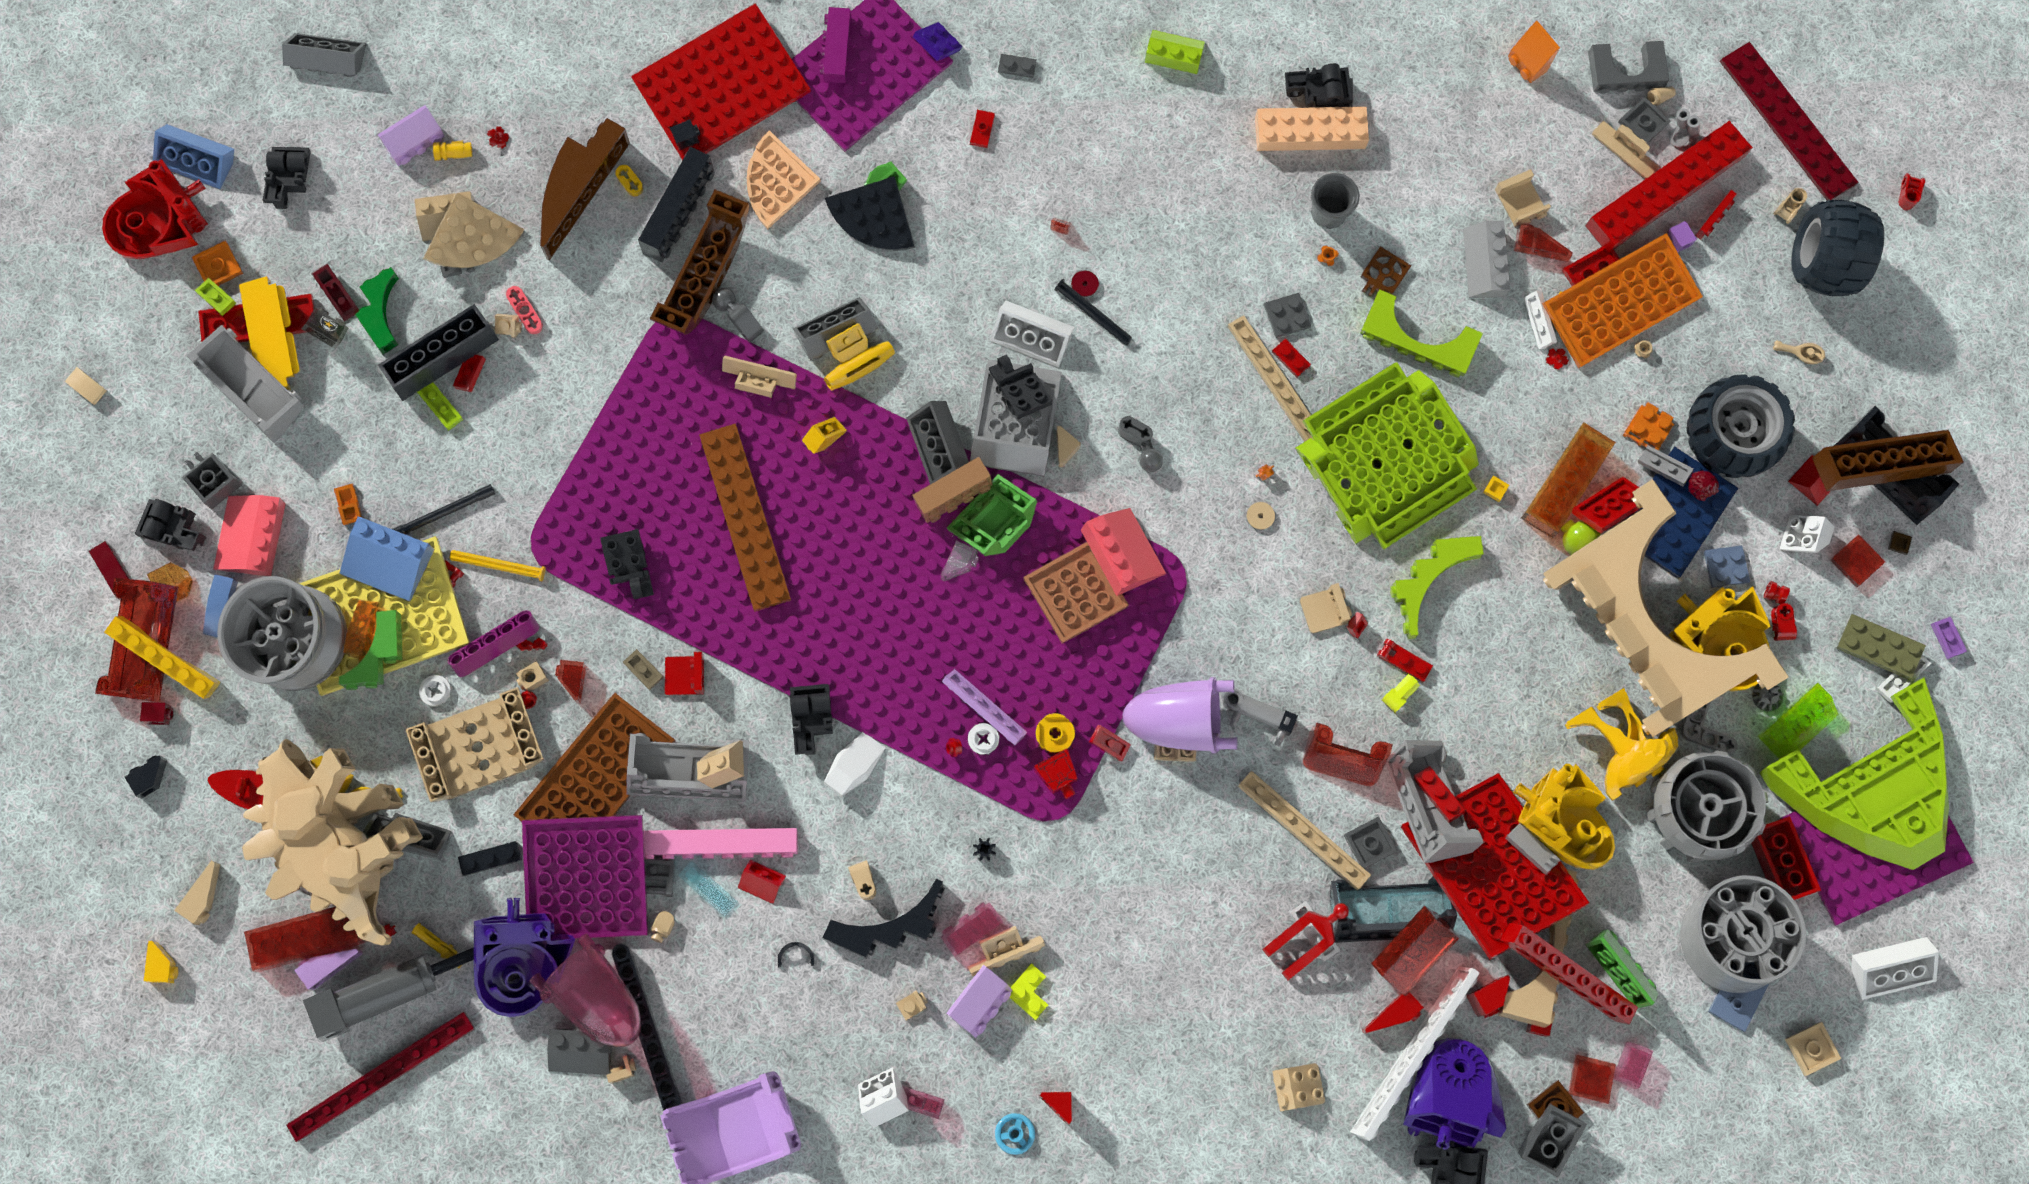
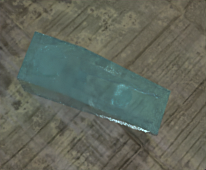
M693 861L678 875L724 917L738 902Z

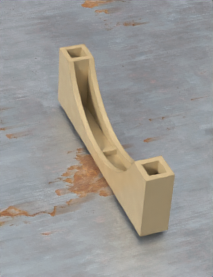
M1566 869L1578 885L1577 872ZM1568 916L1549 927V944L1562 953L1564 946L1568 942L1566 931L1567 927H1570L1572 916ZM1540 970L1528 985L1506 993L1504 1005L1499 1008L1498 1016L1543 1028L1549 1026L1554 1021L1555 1012H1553V1005L1556 1004L1558 999L1556 988L1560 982L1543 970Z

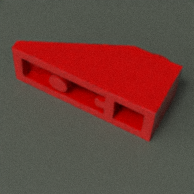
M1408 989L1404 990L1361 1031L1365 1034L1410 1020L1414 1022L1422 1015L1420 1011L1424 1007Z

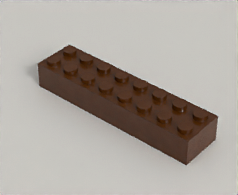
M1949 430L1824 447L1812 458L1826 491L1948 474L1964 463Z

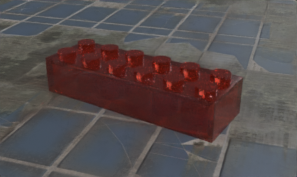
M336 906L244 932L251 968L255 972L266 971L369 941L359 938L355 930H344L343 926L350 921L348 917L341 920H334L332 918Z

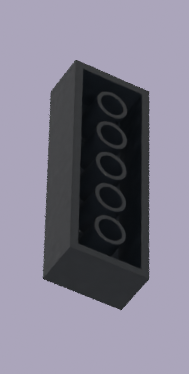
M693 147L689 148L638 239L643 254L660 262H663L665 258L667 259L670 256L672 244L677 243L679 240L681 228H685L688 224L690 212H694L697 207L696 201L699 196L702 197L704 195L706 183L714 177L715 172L710 155Z
M473 304L381 362L378 366L400 399L404 401L499 339L479 309Z

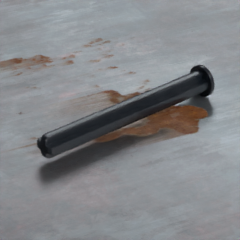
M1062 279L1056 285L1055 291L1058 290L1124 345H1128L1131 342L1132 336L1066 284L1065 279Z

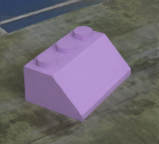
M426 105L378 134L384 147L398 166L407 164L415 155L423 154L429 146L433 145V142H441L442 138L445 137Z
M983 965L946 1014L976 1038L984 1032L989 1020L997 1015L998 1008L1002 1003L1009 999L1012 989Z

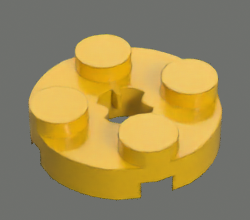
M1061 714L1045 716L1036 727V740L1041 749L1049 753H1059L1068 749L1074 740V726ZM1056 728L1057 732H1060L1061 735L1060 737L1057 736L1058 738H1053L1049 732H1053L1052 729Z

